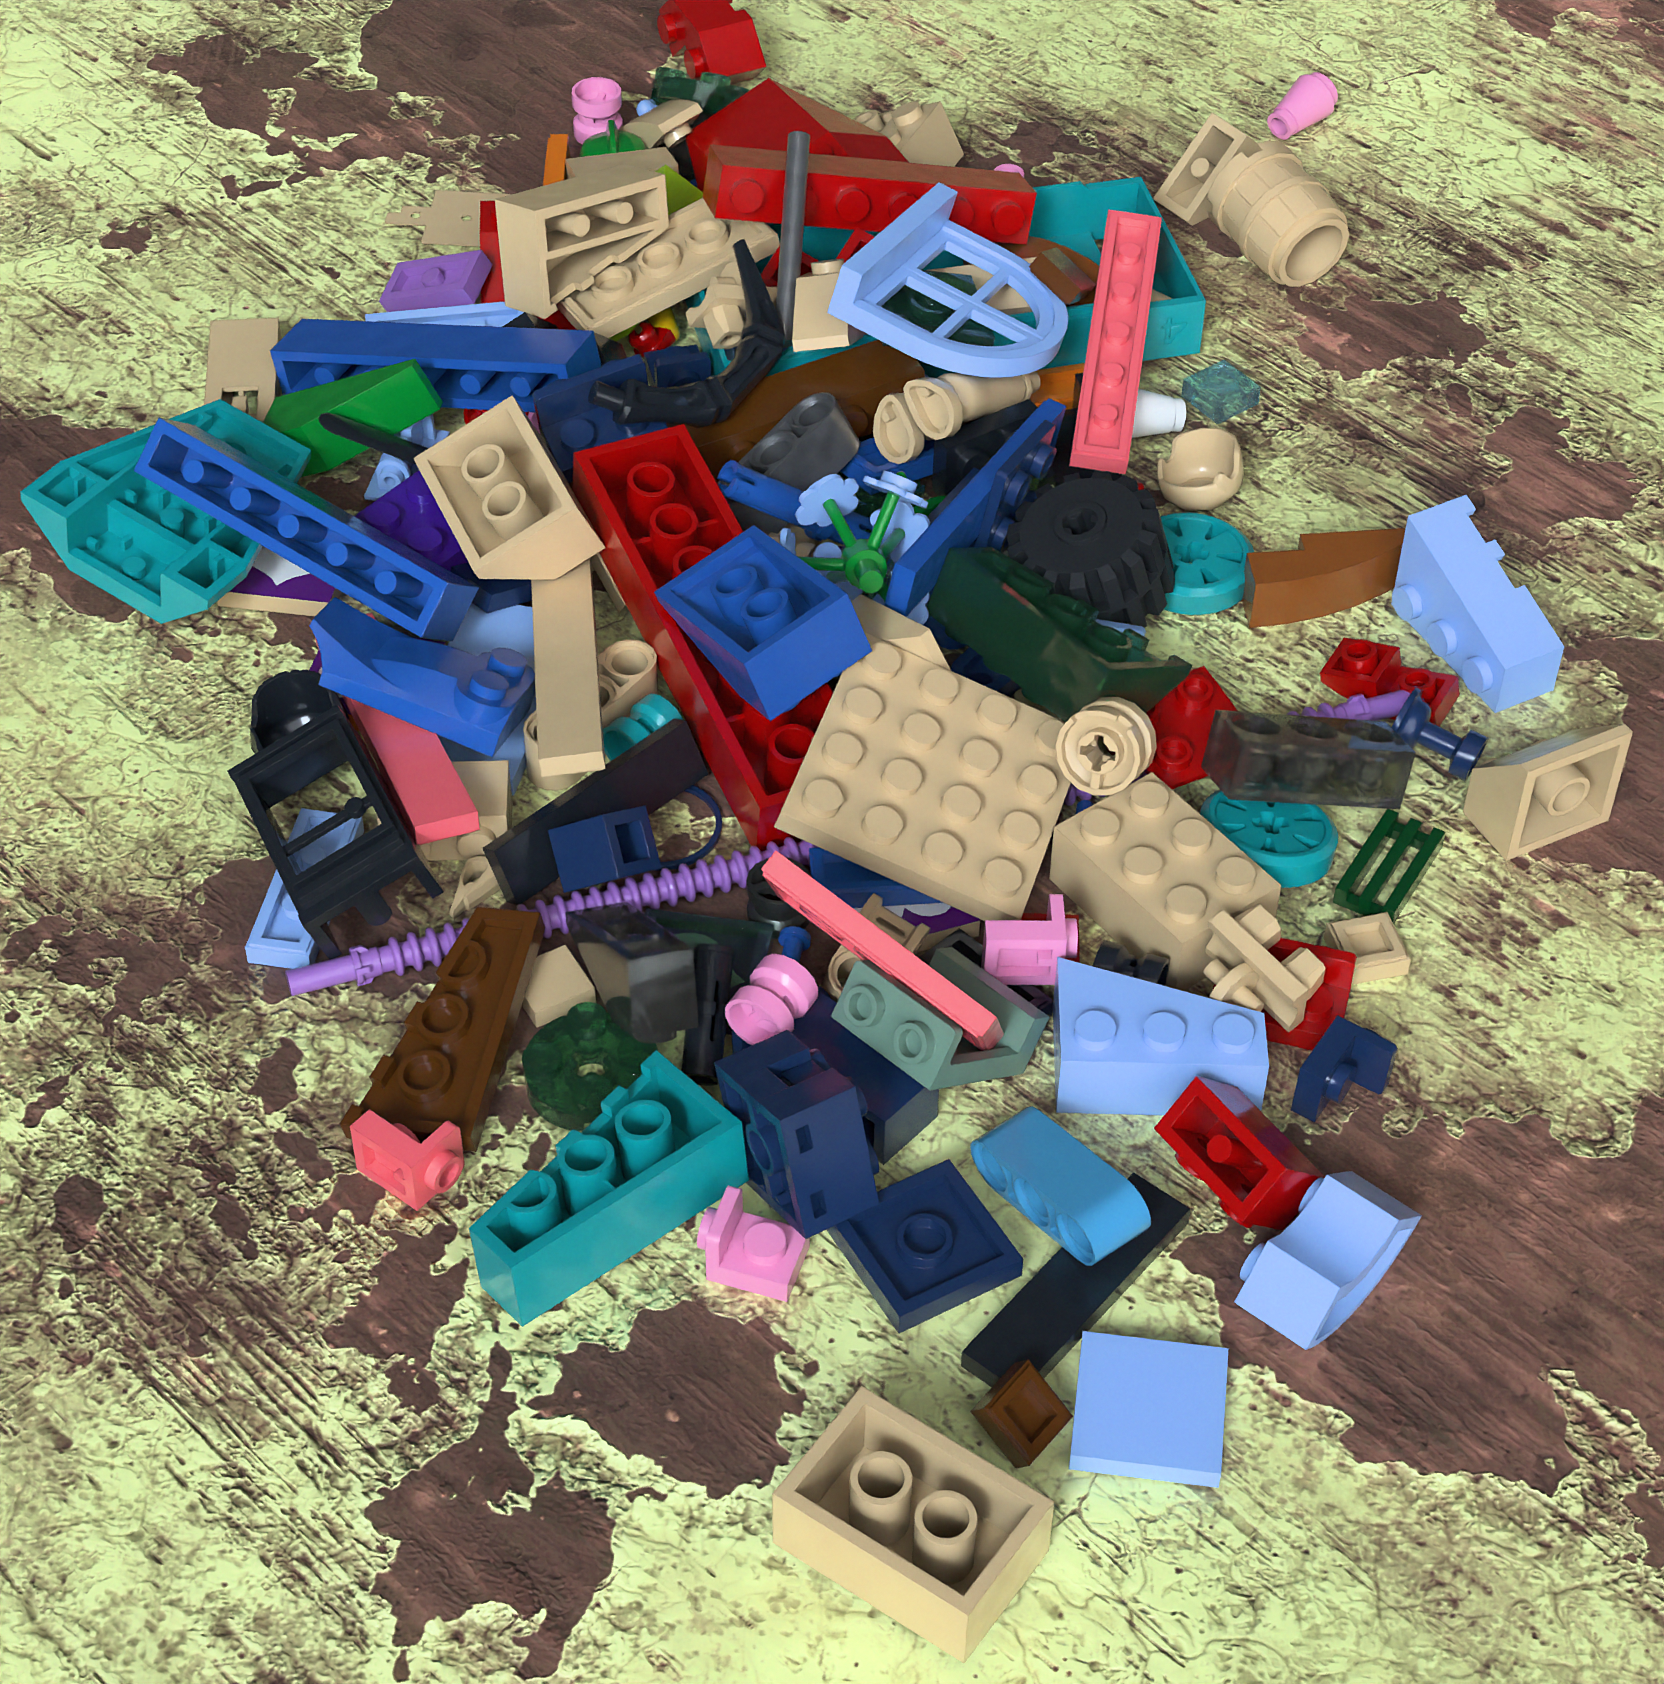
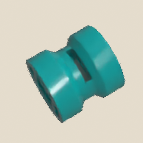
M652 693L645 695L632 706L629 717L621 716L616 718L603 728L604 752L609 760L612 761L672 719H684L679 711L664 697Z

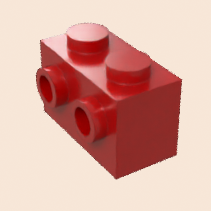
M1196 1076L1154 1127L1156 1132L1176 1152L1175 1158L1178 1163L1191 1175L1204 1181L1220 1198L1218 1203L1224 1212L1246 1228L1258 1225L1283 1231L1298 1213L1301 1200L1309 1187L1318 1178H1325L1236 1086Z

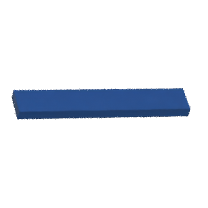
M1050 398L1046 401L1044 400L898 559L894 565L884 606L906 617L978 537L998 469L1044 420L1056 425L1050 446L1055 448L1067 406Z

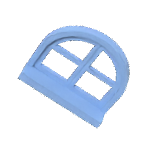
M940 182L842 265L827 313L911 357L948 371L991 378L1014 377L1037 371L1050 363L1057 355L1067 330L1068 312L1065 303L1030 271V263L1007 249L949 220L958 192ZM943 250H946L994 276L975 294L970 296L923 272L922 269ZM1007 283L1025 299L1032 309L1036 320V329L985 303ZM904 285H907L955 310V312L931 333L881 306ZM970 318L1017 343L1004 346H978L953 341L948 338Z

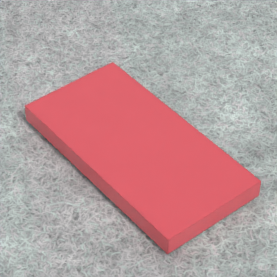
M775 850L761 868L762 876L780 899L859 959L870 960L958 1024L963 1030L962 1037L979 1050L993 1049L1003 1037L1004 1033L995 1015Z

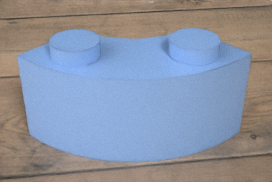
M1352 1171L1327 1174L1325 1178L1320 1177L1315 1180L1301 1200L1298 1209L1299 1216L1281 1234L1268 1240L1266 1244L1260 1243L1245 1260L1239 1277L1245 1283L1234 1303L1305 1350L1316 1346L1329 1337L1363 1303L1392 1265L1422 1217L1416 1211Z

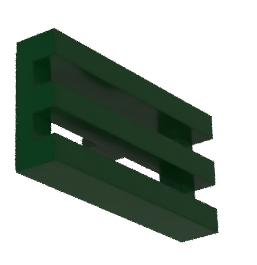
M1387 808L1337 884L1333 903L1363 916L1388 912L1394 924L1442 849L1446 832L1435 827L1430 834L1421 832L1422 822L1410 818L1408 823L1404 825L1397 822L1399 813ZM1390 838L1396 840L1360 897L1355 895L1356 890ZM1409 848L1418 849L1419 852L1385 905L1376 904L1375 901Z

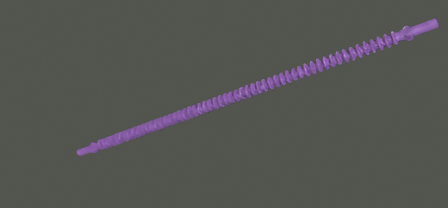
M1398 690L1370 698H1365L1363 694L1350 696L1347 702L1340 703L1335 707L1328 703H1321L1318 706L1317 712L1312 707H1305L1302 710L1301 716L1296 711H1289L1286 714L1285 720L1280 715H1273L1270 718L1269 724L1264 719H1257L1251 729L1268 750L1267 755H1265L1268 756L1272 753L1274 746L1277 750L1284 752L1289 748L1290 742L1295 747H1302L1305 744L1306 738L1311 743H1318L1321 740L1322 734L1327 739H1334L1339 730L1352 729L1355 732L1367 730L1372 722L1398 716L1411 693ZM1143 772V773H1142L1137 779H1135L1133 782L1139 780L1140 778L1146 776L1147 774H1146L1145 772ZM1071 783L1064 804L1072 806L1077 796L1081 800H1090L1092 794L1077 789ZM786 837L784 846L778 847L775 842L770 841L767 843L765 851H760L757 846H751L749 854L743 856L740 851L734 850L729 860H725L722 855L718 854L714 857V863L707 865L705 860L699 859L694 869H689L687 864L682 863L679 865L678 872L674 874L668 868H663L658 878H654L651 873L646 872L643 875V881L636 883L634 878L627 877L625 886L618 887L615 882L610 881L606 891L600 892L598 887L591 886L587 896H582L579 891L574 890L570 900L564 901L560 895H555L551 905H545L544 901L538 899L535 902L534 909L527 910L525 905L519 904L517 910L540 912L545 925L543 937L549 939L552 935V930L557 928L563 934H568L570 925L578 924L579 928L585 930L588 927V921L591 919H595L598 924L604 925L606 916L614 915L617 920H622L624 912L627 910H631L634 915L639 916L642 913V907L649 906L651 910L658 911L660 903L663 901H667L672 907L677 905L679 897H685L687 901L694 902L698 892H702L705 897L710 898L715 888L720 887L722 892L729 893L731 885L737 883L740 888L746 889L749 871L756 863L770 858L775 850L784 857L791 858L803 864V866L807 865L809 868V848L818 847L802 839L800 842H795L793 838ZM464 918L462 926L459 928H453L452 924L447 922L444 924V931L440 933H435L433 928L427 927L423 937L417 938L415 933L408 932L407 940L398 942L395 937L391 936L388 939V945L367 948L363 945L349 948V955L286 970L285 974L290 994L295 996L356 980L357 986L371 983L374 977L394 970L398 976H403L405 967L414 966L415 970L419 972L423 970V963L426 961H432L433 965L439 967L442 963V958L446 957L469 921V918Z

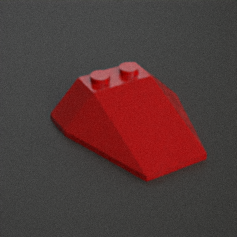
M767 78L692 129L694 132L685 136L697 186L702 192L710 145L787 151L788 134L793 131H802L810 135L809 154L909 163L887 136L770 78Z

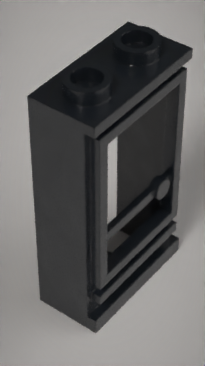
M335 705L227 771L230 778L234 781L298 912L297 916L302 926L329 959H334L342 953L327 922L355 906L368 924L379 926L386 923L391 918L392 910L379 890L410 871L415 874L432 899L444 892L420 846L416 845L366 744L338 705ZM349 761L367 796L362 799L359 797L349 799L344 806V810L287 843L270 808ZM373 806L382 824L301 872L293 855L295 852L348 820L362 817L366 809Z

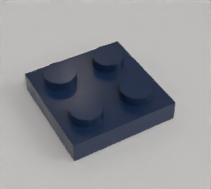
M950 1159L877 1191L879 1205L827 1229L829 1235L899 1334L1022 1276L1023 1257Z

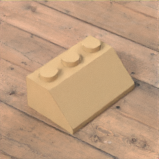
M513 395L413 458L472 570L479 579L556 580L605 549L603 542L542 436Z

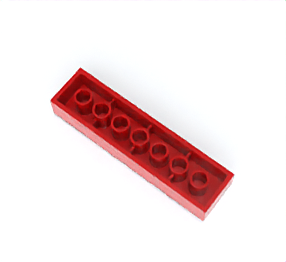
M684 424L573 452V492L605 546V549L601 550L599 554L644 641L654 648L657 655V666L750 846H757L760 851H765L767 843L770 841L775 842L778 847L784 846L786 837L793 838L795 842L801 841V839L774 826L833 694L828 683H825L803 698L795 708L780 714L772 721L768 720L738 695L658 602L654 593L669 581L744 532Z

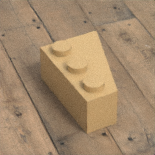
M621 164L495 199L505 306L546 319L558 310L556 307L558 302L574 290L584 291L594 284L593 276L612 262L621 264L669 228L665 174L628 164Z

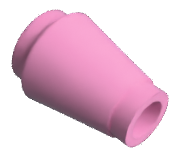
M1318 72L1299 76L1273 113L1268 116L1267 123L1270 131L1276 137L1286 140L1292 135L1330 116L1338 100L1335 85L1327 76Z

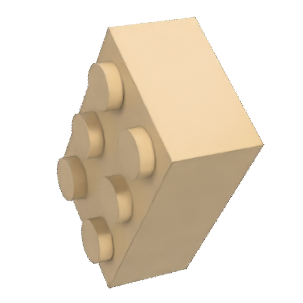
M1152 772L1131 783L1126 789L1104 798L1054 826L1049 879L1117 943L1125 945L1129 954L1135 955L1136 959H1140L1149 953L1169 959V973L1165 985L1167 987L1184 991L1207 977L1203 973L1204 969L1213 961L1205 953L1206 946L1213 935V931L1208 927V921L1224 909L1234 919L1253 906L1261 904L1276 918L1281 884Z
M861 1386L772 1493L773 1543L949 1655L965 1663L1049 1551L1054 1501Z

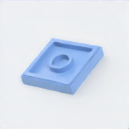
M1083 1331L1069 1469L1219 1488L1229 1348Z

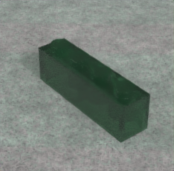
M993 547L949 548L927 606L929 615L945 627L944 631L948 637L971 647L983 657L982 661L986 667L1009 677L1022 688L1021 692L1025 698L1047 707L1061 718L1062 721L1067 722L1071 716L1079 712L1085 705L1101 697L1123 698L1135 703L1142 711L1147 713L1189 675L1192 664L1175 654L1169 656L1168 660H1160L1145 651L1150 641L1149 639L1130 628L1125 629L1122 633L1114 628L1099 624L1095 621L1099 613L1098 609L1081 599L1076 600L1060 594L1050 595L1054 583Z

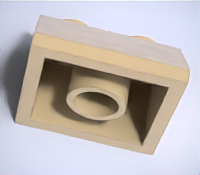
M1626 724L1574 729L1551 739H1541L1530 747L1499 759H1489L1472 769L1463 813L1506 861L1609 821L1633 731Z

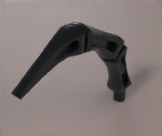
M744 239L736 242L733 245V250L746 303V323L742 329L741 341L736 349L735 357L725 370L703 381L679 387L649 386L636 379H627L619 388L603 382L595 381L589 392V403L613 411L612 420L618 425L673 423L703 428L711 424L722 423L730 416L753 388L779 363L783 352L782 347L785 344V334L781 321Z

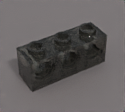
M1215 710L1201 768L1230 800L1400 809L1416 752L1385 721Z

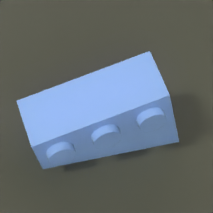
M1464 495L1408 516L1391 605L1398 616L1407 621L1429 644L1431 650L1437 656L1442 657L1464 680L1467 688L1477 694L1494 713H1497L1554 690L1564 645L1526 586L1514 588L1498 563L1505 556L1503 550L1496 540L1485 543L1469 518L1470 515L1474 514L1476 508L1468 496Z
M1057 957L1053 999L1056 1113L1165 1115L1196 1076L1238 1087L1260 1111L1262 1110L1269 1070L1264 1013Z

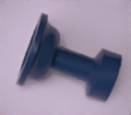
M1418 687L1415 688L1396 717L1384 742L1382 753L1388 755L1391 751L1395 750L1408 752L1418 743L1449 759L1448 773L1466 781L1480 759L1489 738L1474 730H1470L1461 738L1430 722L1431 707L1422 698L1423 690Z

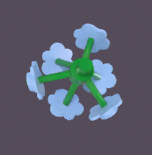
M884 470L880 480L864 476V484L887 493L881 509L875 510L870 517L873 529L869 539H856L844 515L851 513L857 507L858 498L855 493L858 491L859 486L855 479L843 480L837 474L827 475L814 482L800 495L799 502L801 506L797 509L795 517L799 524L806 526L815 522L821 527L833 523L846 546L842 553L836 544L824 542L815 548L813 557L797 556L795 551V533H791L790 528H782L780 544L848 593L850 600L855 599L863 591L866 593L877 592L878 594L873 600L884 605L889 588L884 581L887 573L886 558L890 555L893 562L896 563L930 526L928 517L921 513L915 514L914 508L910 504L927 508L928 502L914 495L918 484L907 479L906 474L902 471L894 474ZM929 592L907 616L921 625L927 621L929 611L925 606L930 597Z

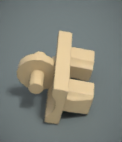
M737 262L726 264L720 277H711L701 305L696 308L690 307L686 311L689 327L706 328L713 349L737 347L741 341L742 329L746 323V303ZM766 287L776 309L777 287Z
M1261 904L1253 906L1234 919L1224 909L1208 921V927L1213 931V935L1206 946L1205 953L1213 961L1206 966L1203 973L1216 985L1209 998L1259 1012L1264 1008L1286 1031L1290 1032L1304 1020L1306 1001L1322 985L1326 969L1324 964L1309 949L1299 947L1281 963L1267 950L1280 940L1282 929L1276 918Z

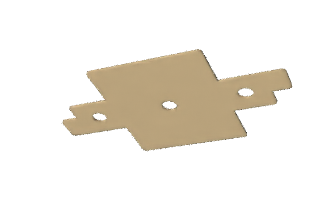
M436 190L431 207L402 206L400 213H387L385 223L425 226L421 240L422 244L480 247V201H495L497 198L511 194ZM417 213L420 214V217L412 218L411 215ZM465 216L471 217L469 221L462 220Z

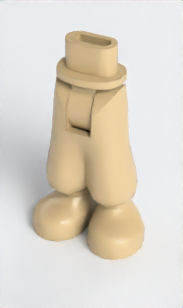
M1035 371L1020 376L993 378L961 373H947L937 378L922 377L908 381L903 388L904 393L886 395L879 403L873 425V436L880 453L890 462L901 464L915 460L922 452L925 440H939L954 436L964 424L1030 399L1031 394L1036 392L1041 385L1040 377Z

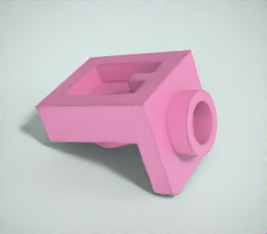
M1049 894L1046 921L985 920L981 968L1004 985H1055L1057 957L1064 959L1076 958L1078 946L1076 918H1065L1063 894Z
M728 1185L718 1209L712 1207L706 1209L698 1231L697 1247L705 1250L706 1280L788 1302L809 1250L810 1238L805 1239L790 1224L743 1212L742 1189Z

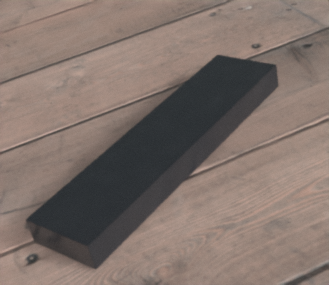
M672 719L607 763L605 769L595 771L483 847L482 849L506 902L515 905L522 904L559 878L548 830L599 815L645 805L649 816L707 776V769L687 721Z
M1133 1172L1128 1177V1180L1138 1190L1148 1207L1151 1217V1226L1148 1230L1092 1266H1086L1061 1247L962 1351L961 1367L990 1387H993L1015 1362L1029 1359L1040 1375L1045 1378L1080 1341L1082 1332H1088L1185 1228L1189 1223L1191 1208Z

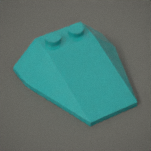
M221 399L169 419L199 427L295 483H298L311 459V449ZM154 424L60 461L20 491L22 503L70 571L163 624L209 609L247 577L263 546L134 472L136 464L155 426Z

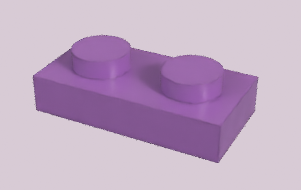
M482 250L399 262L379 302L387 312L474 304L481 293L492 263Z

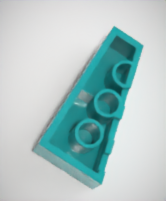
M657 1050L640 1064L642 1075L627 1089L618 1085L601 1102L602 1113L582 1132L572 1129L555 1145L557 1156L541 1171L529 1170L469 1227L481 1287L522 1327L720 1200L728 1185L738 1188L749 1181L742 1121Z

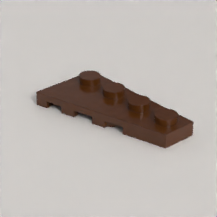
M485 907L476 908L437 969L438 982L428 998L423 1003L417 1001L404 1021L407 1031L391 1056L383 1054L369 1076L372 1086L359 1106L352 1104L339 1123L346 1138L352 1139L350 1126L370 1109L392 1125L400 1123L406 1126L415 1134L420 1143L427 1139L444 1122L449 1120L461 1130L463 1151L477 1152L545 931V925L540 912Z

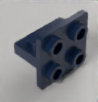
M640 354L622 360L609 361L599 368L569 379L553 381L546 387L535 390L532 393L540 435L568 483L573 482V452L668 428L666 423L618 425L612 420L613 411L596 406L588 401L590 389L595 381H600L619 388L627 379H636L648 385L646 365Z

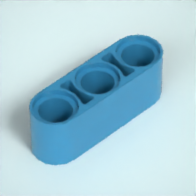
M1033 1106L1021 1110L973 1140L970 1145L973 1161L986 1183L1086 1266L1096 1264L1148 1230L1151 1226L1148 1207L1135 1186Z

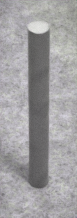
M802 131L790 132L787 143L776 311L785 334V344L782 348L793 346L796 278L801 274L810 135Z

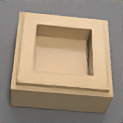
M1388 912L1326 923L1324 940L1327 947L1352 952L1357 956L1351 985L1408 974L1411 959Z
M566 945L536 957L522 1002V1007L536 1028L596 1003L595 987Z

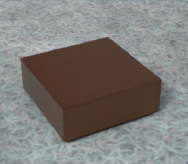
M1057 247L1041 252L1029 266L1030 271L1065 304L1070 305L1085 299L1097 285Z
M1029 1359L1015 1362L970 1411L1015 1468L1030 1466L1073 1417Z

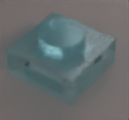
M1222 360L1183 379L1181 397L1216 424H1219L1258 405L1261 387L1226 360Z

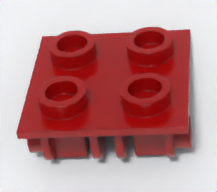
M1205 666L1117 696L1135 703L1148 715L1155 729L1157 748L1152 763L1144 772L1147 775L1151 772L1154 773L1171 789L1267 755L1268 750ZM1106 746L1108 752H1109L1111 755H1115V754H1116V753L1113 752V751H1109L1108 747Z

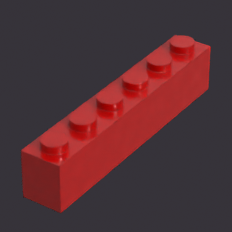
M710 145L702 197L714 218L782 224L787 151ZM809 154L804 226L855 230L858 227L864 231L881 232L940 182L958 192L949 217L950 221L991 242L1027 245L1037 193L1023 176L1017 172Z

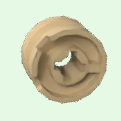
M1101 697L1085 705L1063 725L1055 745L1057 762L1065 778L1077 789L1092 795H1112L1126 789L1149 767L1157 748L1155 729L1148 715L1135 703L1120 697ZM1103 736V743L1108 747L1109 751H1113L1116 754L1106 755L1101 752L1098 747V737Z

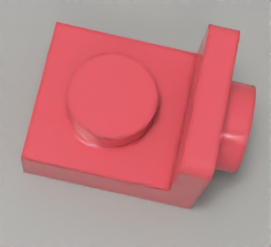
M370 1109L350 1126L357 1170L416 1211L422 1208L437 1193L440 1194L449 1190L458 1180L464 1168L461 1130L449 1120L444 1122L422 1143L406 1126L400 1123L392 1125Z

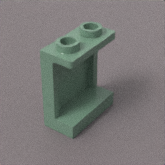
M954 948L936 949L929 966L998 1018L1004 1033L1003 1037L993 1049L981 1051L962 1037L963 1030L958 1024L870 960H860L854 963L831 1017L929 1091L1023 1074L1050 1018Z

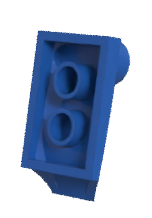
M336 597L313 618L309 626L317 640L321 653L322 674L318 685L492 758L530 710L536 692L535 672L527 664V659L515 650L495 648L491 652H484L476 656L454 647L414 639L371 618Z

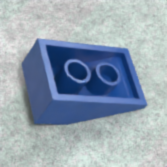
M755 525L654 592L658 602L738 695L770 721L780 714L795 708L803 698L832 678L840 676L845 669L872 652L848 593Z

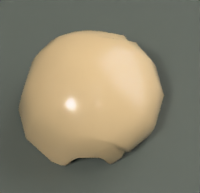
M1198 428L1179 434L1172 441L1169 459L1165 462L1164 458H1160L1157 465V480L1163 497L1171 504L1189 511L1212 510L1222 506L1240 489L1244 478L1243 458L1237 436L1222 428Z

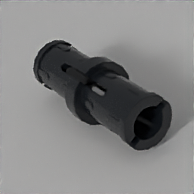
M699 944L692 949L693 964L689 1001L681 1005L680 1012L681 1021L686 1023L681 1071L697 1085L713 1086L719 1083L714 1062L723 1059L726 1028L730 1027L725 1017V1007L729 1003L733 960H735L736 952L734 949L724 945Z

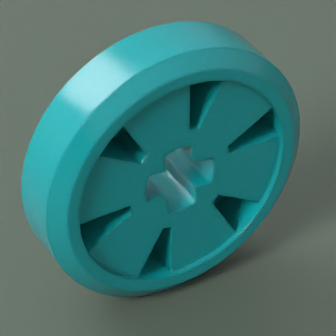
M1172 513L1160 516L1174 565L1172 570L1175 577L1173 592L1165 594L1167 605L1163 610L1186 615H1203L1225 610L1241 601L1245 587L1244 569L1247 553L1254 552L1249 539L1232 524L1213 516L1199 513Z
M1241 784L1226 787L1212 793L1201 806L1200 815L1281 884V888L1311 884L1324 877L1331 868L1338 844L1337 828L1332 819L1320 807L1295 792L1265 784Z

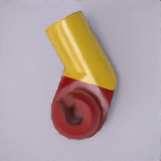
M671 307L647 318L648 322H640L639 325L642 328L640 334L633 330L628 335V342L634 348L635 354H640L644 359V352L663 350L671 347L679 340L680 330Z

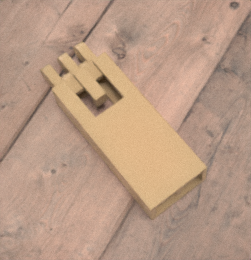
M279 317L210 321L204 405L221 399L248 414L249 408L247 396H245L246 391L258 390L256 414L248 415L263 423L275 397H279L281 392L270 350L282 339ZM234 391H238L239 396L234 397Z

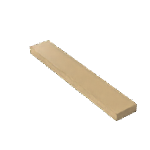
M590 557L556 580H531L538 761L541 777L545 778L605 769L593 575Z

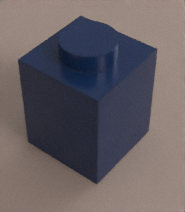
M646 805L599 815L548 830L564 893L662 868Z

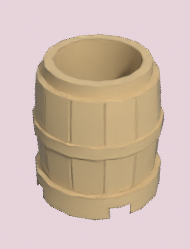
M1278 141L1258 143L1257 145L1262 151L1256 152L1250 157H1247L1242 151L1234 156L1218 173L1208 192L1207 199L1213 205L1212 212L1207 211L1208 216L1223 233L1233 238L1239 246L1241 254L1247 260L1256 265L1276 283L1292 287H1300L1312 283L1326 274L1338 262L1346 249L1349 238L1346 216L1329 195V191L1323 183L1314 176H1311L1303 168L1302 161L1287 146Z

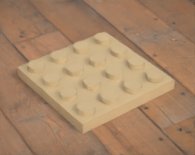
M865 633L872 652L842 672L774 827L983 921L1021 920L1071 784L1065 778L1057 762L1055 746L1059 731L1066 722Z

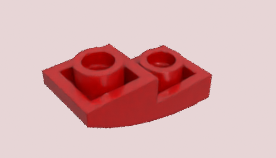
M1344 637L1320 672L1321 682L1347 699L1357 694H1363L1365 698H1370L1398 690L1412 693L1417 688L1414 686H1418V688L1423 690L1422 698L1431 707L1430 722L1439 727L1460 695L1458 676L1432 672L1423 668L1404 667L1401 665L1400 647L1373 643L1364 639L1356 640ZM1397 716L1390 717V719L1395 720Z

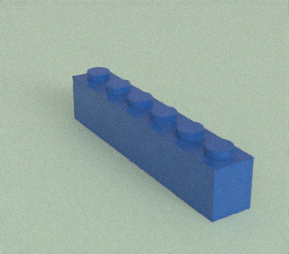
M301 319L270 350L283 395L416 359L443 401L441 408L490 410L513 395L524 412L534 413L536 411L532 393L535 390L546 387L553 381L569 379L602 366L594 331Z
M158 417L134 469V472L421 638L453 641L479 589L474 584L195 425Z

